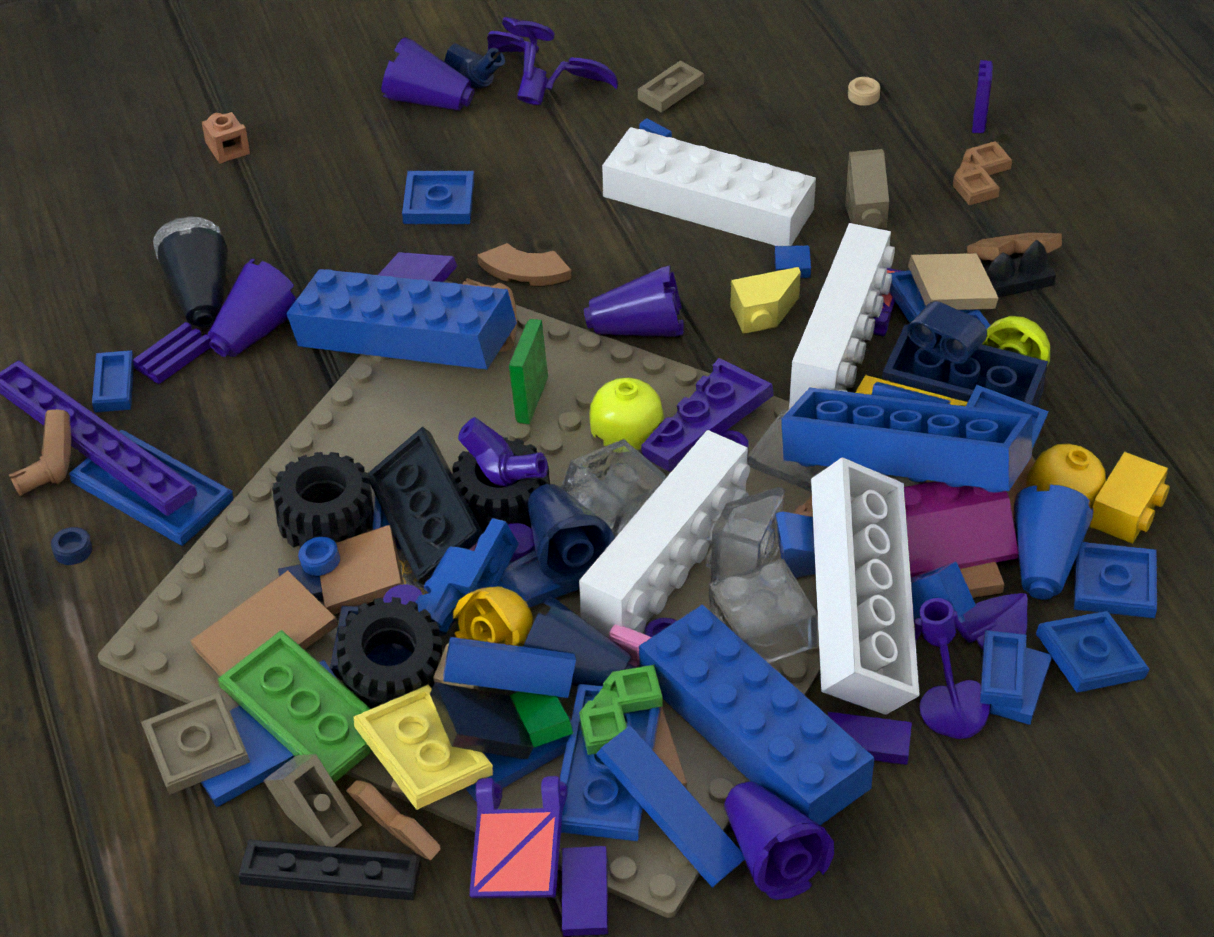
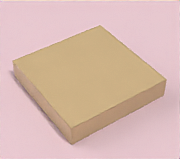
M977 253L911 255L908 267L926 306L930 302L938 301L957 310L995 309L998 296Z

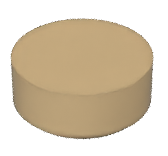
M869 77L855 78L849 83L848 98L857 105H872L880 98V84Z

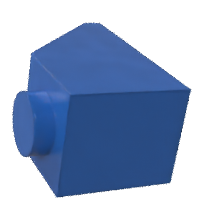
M784 511L776 513L778 544L786 580H788L787 571L790 573L791 578L816 574L813 517Z
M956 561L911 577L914 621L920 618L922 604L933 598H942L950 602L953 606V611L957 612L961 623L965 621L963 614L976 606Z

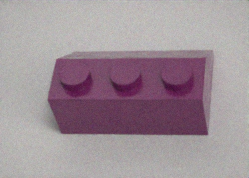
M937 481L904 487L911 577L955 561L959 568L962 569L1018 558L1010 499L1006 491L994 493L974 486L951 487L946 485L945 482Z

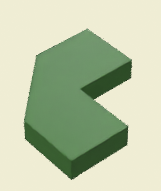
M654 665L612 672L604 681L603 688L592 701H588L580 710L579 720L588 755L596 754L601 747L627 728L623 713L663 707V697Z

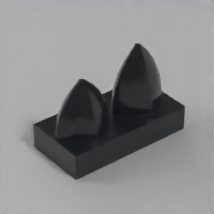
M1035 240L1028 247L1021 258L1012 259L1008 254L1002 252L991 264L983 266L998 298L1054 286L1056 274L1048 264L1045 247L1038 240Z

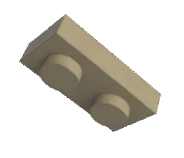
M679 61L638 89V100L662 113L704 84V73Z

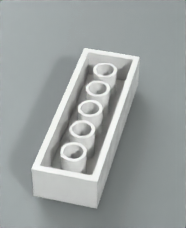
M630 127L602 165L603 197L775 246H792L814 210L816 177L709 149L705 146L687 143L675 138L650 133L642 129Z
M849 223L792 361L789 410L809 387L848 392L846 390L847 387L853 388L857 374V366L855 364H862L865 355L866 343L864 340H871L875 326V319L873 317L879 318L884 301L882 294L888 295L891 287L892 274L887 273V268H891L895 254V247L890 246L891 231Z
M709 430L702 435L579 580L582 619L608 638L609 632L615 624L643 634L646 623L654 614L658 615L661 613L666 605L668 596L675 588L679 589L682 587L693 565L696 562L701 563L714 539L716 537L721 538L724 535L729 521L735 513L740 514L746 507L749 493L746 492V480L750 472V466L747 465L748 447Z
M842 457L811 479L821 692L887 715L919 696L904 483Z

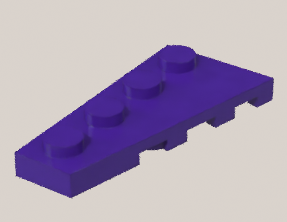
M718 358L713 364V372L709 376L703 375L696 383V391L690 398L684 397L678 403L677 413L673 417H666L641 445L643 458L670 472L707 430L721 435L773 397L772 383Z

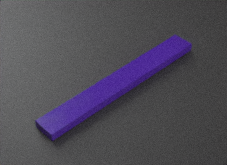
M21 361L15 362L0 372V394L43 426L47 410L58 409L68 412L71 425V446L166 516L197 496L195 485Z

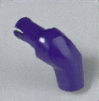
M476 417L470 419L460 430L458 440L475 457L483 473L494 484L508 487L513 485L516 480L544 478L547 475L548 462L542 452L514 456L504 438Z

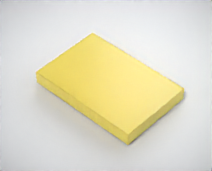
M429 685L354 716L355 729L416 810L475 784L481 778H488L493 775V765L483 752L451 746L431 699L430 692L432 688Z

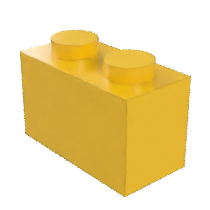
M1124 452L1094 500L1093 519L1089 527L1133 544L1141 530L1147 532L1151 526L1155 515V510H1153L1155 505L1162 507L1167 498L1170 486L1164 483L1168 468Z

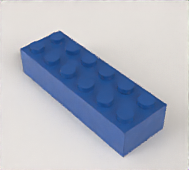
M319 269L287 312L295 339L300 347L488 370L517 324L508 289L333 271L330 269Z
M809 387L781 418L783 460L797 462L805 467L815 465L829 467L843 457L885 476L907 477L914 482H924L927 480L945 482L946 485L951 487H981L988 492L997 493L1009 491L1032 458V414Z
M703 604L639 645V667L654 665L663 700L751 782L758 783L819 825H822L871 789L874 757Z

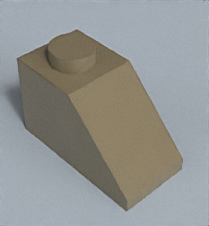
M883 149L849 152L845 207L852 224L877 229L887 228L889 194Z
M316 754L296 755L263 780L285 815L319 846L335 847L362 826Z

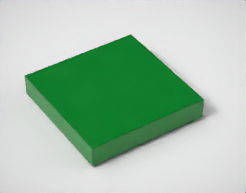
M529 319L509 364L517 423L530 424L548 379L542 320Z

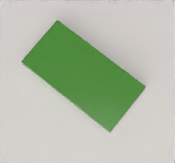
M282 630L218 678L219 687L294 756L316 754L334 783L373 752L354 727V716L371 708Z

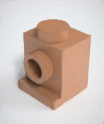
M232 112L227 114L214 113L206 121L202 122L205 143L219 163L250 154L246 127L244 124L241 125ZM233 139L236 143L235 145L223 148L222 142Z

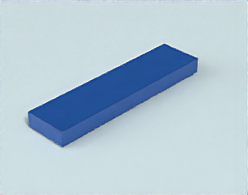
M631 725L606 743L596 753L712 888L745 860L740 849Z

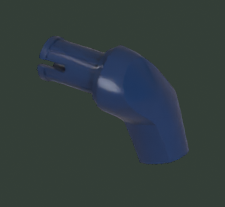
M453 44L447 50L444 62L471 80V87L481 89L493 82V73L505 63V57L501 52L494 59L493 56L499 51L496 48L489 49L482 56L458 44Z

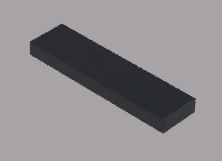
M248 839L239 872L240 885L414 901L421 868V856L416 854Z

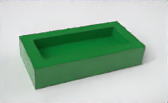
M517 692L510 695L534 748L573 734L570 719L557 696Z

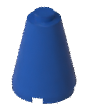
M1036 485L1022 489L1015 497L1014 517L1022 587L1036 599H1051L1062 592L1093 519V508L1090 509L1089 507L1090 500L1074 489L1060 485H1050L1049 491H1037Z

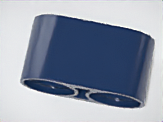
M938 301L930 302L907 328L908 336L915 345L956 364L965 363L987 338V330L980 320Z

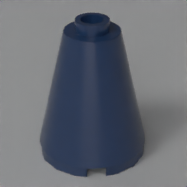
M542 485L530 495L528 509L539 568L545 576L552 579L557 585L578 586L579 580L615 539L614 533L603 519L558 485Z
M548 597L544 603L551 607L548 614L538 613L523 646L575 654L576 663L571 683L573 686H578L579 684L603 686L604 681L612 672L636 668V666L630 664L632 655L552 597Z

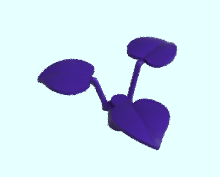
M504 17L502 24L510 33L490 31L488 33V50L496 48L499 50L498 52H524L523 77L517 98L522 102L541 105L545 90H552L555 80L563 70H567L579 77L606 82L617 90V78L607 66L584 58L571 57L568 62H561L548 80L546 78V71L534 67L535 55L539 51L537 39L551 41L555 36L554 32L547 26L533 21H520L519 19ZM522 37H529L530 42L524 41Z
M1026 593L1004 595L978 602L975 607L963 614L965 621L962 623L958 619L957 612L953 611L951 603L945 599L933 598L922 604L920 618L914 621L915 643L922 632L927 642L933 646L940 647L947 686H936L929 689L920 701L919 708L922 720L930 729L955 739H967L976 735L985 726L990 713V704L980 703L981 685L977 681L966 680L954 684L947 644L954 638L956 629L968 643L977 640L978 645L982 649L985 630L1026 635L1028 606Z

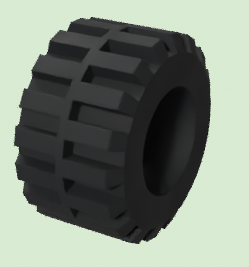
M503 437L514 453V456L537 453V448L532 444L524 445L523 440L515 439L510 441L508 437ZM462 451L458 456V461L454 462L452 467L453 476L483 533L492 518L506 521L507 525L519 523L532 529L528 500L535 489L542 485L550 484L549 466L547 475L544 478L516 480L513 485L508 487L499 486L491 482L470 452Z
M315 452L314 456L307 457V455L298 457L299 461L296 463L289 462L285 465L286 471H280L276 476L277 482L273 483L272 490L277 525L281 536L287 538L288 544L293 548L297 546L301 548L305 542L316 537H328L337 543L367 533V529L372 527L374 511L370 478L368 472H365L364 466L360 462L354 463L352 457L347 455L339 457V453L330 452L329 455H323V452Z
M382 597L374 599L373 606L369 607L366 602L358 606V615L351 612L345 618L346 626L340 627L338 642H336L340 680H343L344 685L364 703L368 701L371 709L423 686L429 685L433 688V677L442 657V640L439 637V627L436 621L431 622V614L426 609L418 612L417 603L409 600L407 605L401 604V598L392 597L391 602L384 603ZM389 643L402 645L413 653L405 662L395 666H382L372 662L367 657L374 648Z

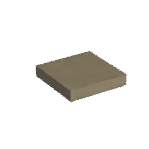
M221 690L141 722L169 795L250 763Z

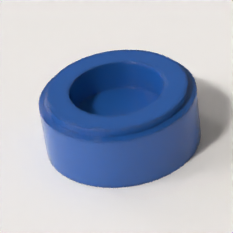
M316 537L308 540L301 546L298 553L303 570L314 576L325 575L333 571L340 562V553L335 541L328 537Z

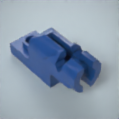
M492 518L485 532L480 535L474 551L459 547H449L442 556L431 578L426 581L424 589L428 593L419 595L415 603L418 604V612L426 609L431 614V622L436 621L439 627V636L446 635L456 619H453V611L462 597L477 589L497 586L519 545L506 521Z

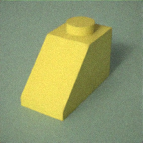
M799 267L731 280L730 307L743 334L775 328L780 324L799 299L801 276Z

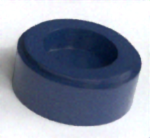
M69 527L54 535L51 540V548L54 558L59 563L75 565L85 561L90 556L92 543L87 531L78 527Z

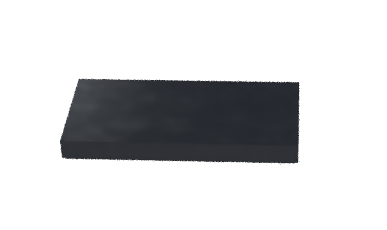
M423 426L368 472L371 487L417 581L425 585L426 581L431 578L442 556L449 547L469 550L478 542L483 531L431 432Z

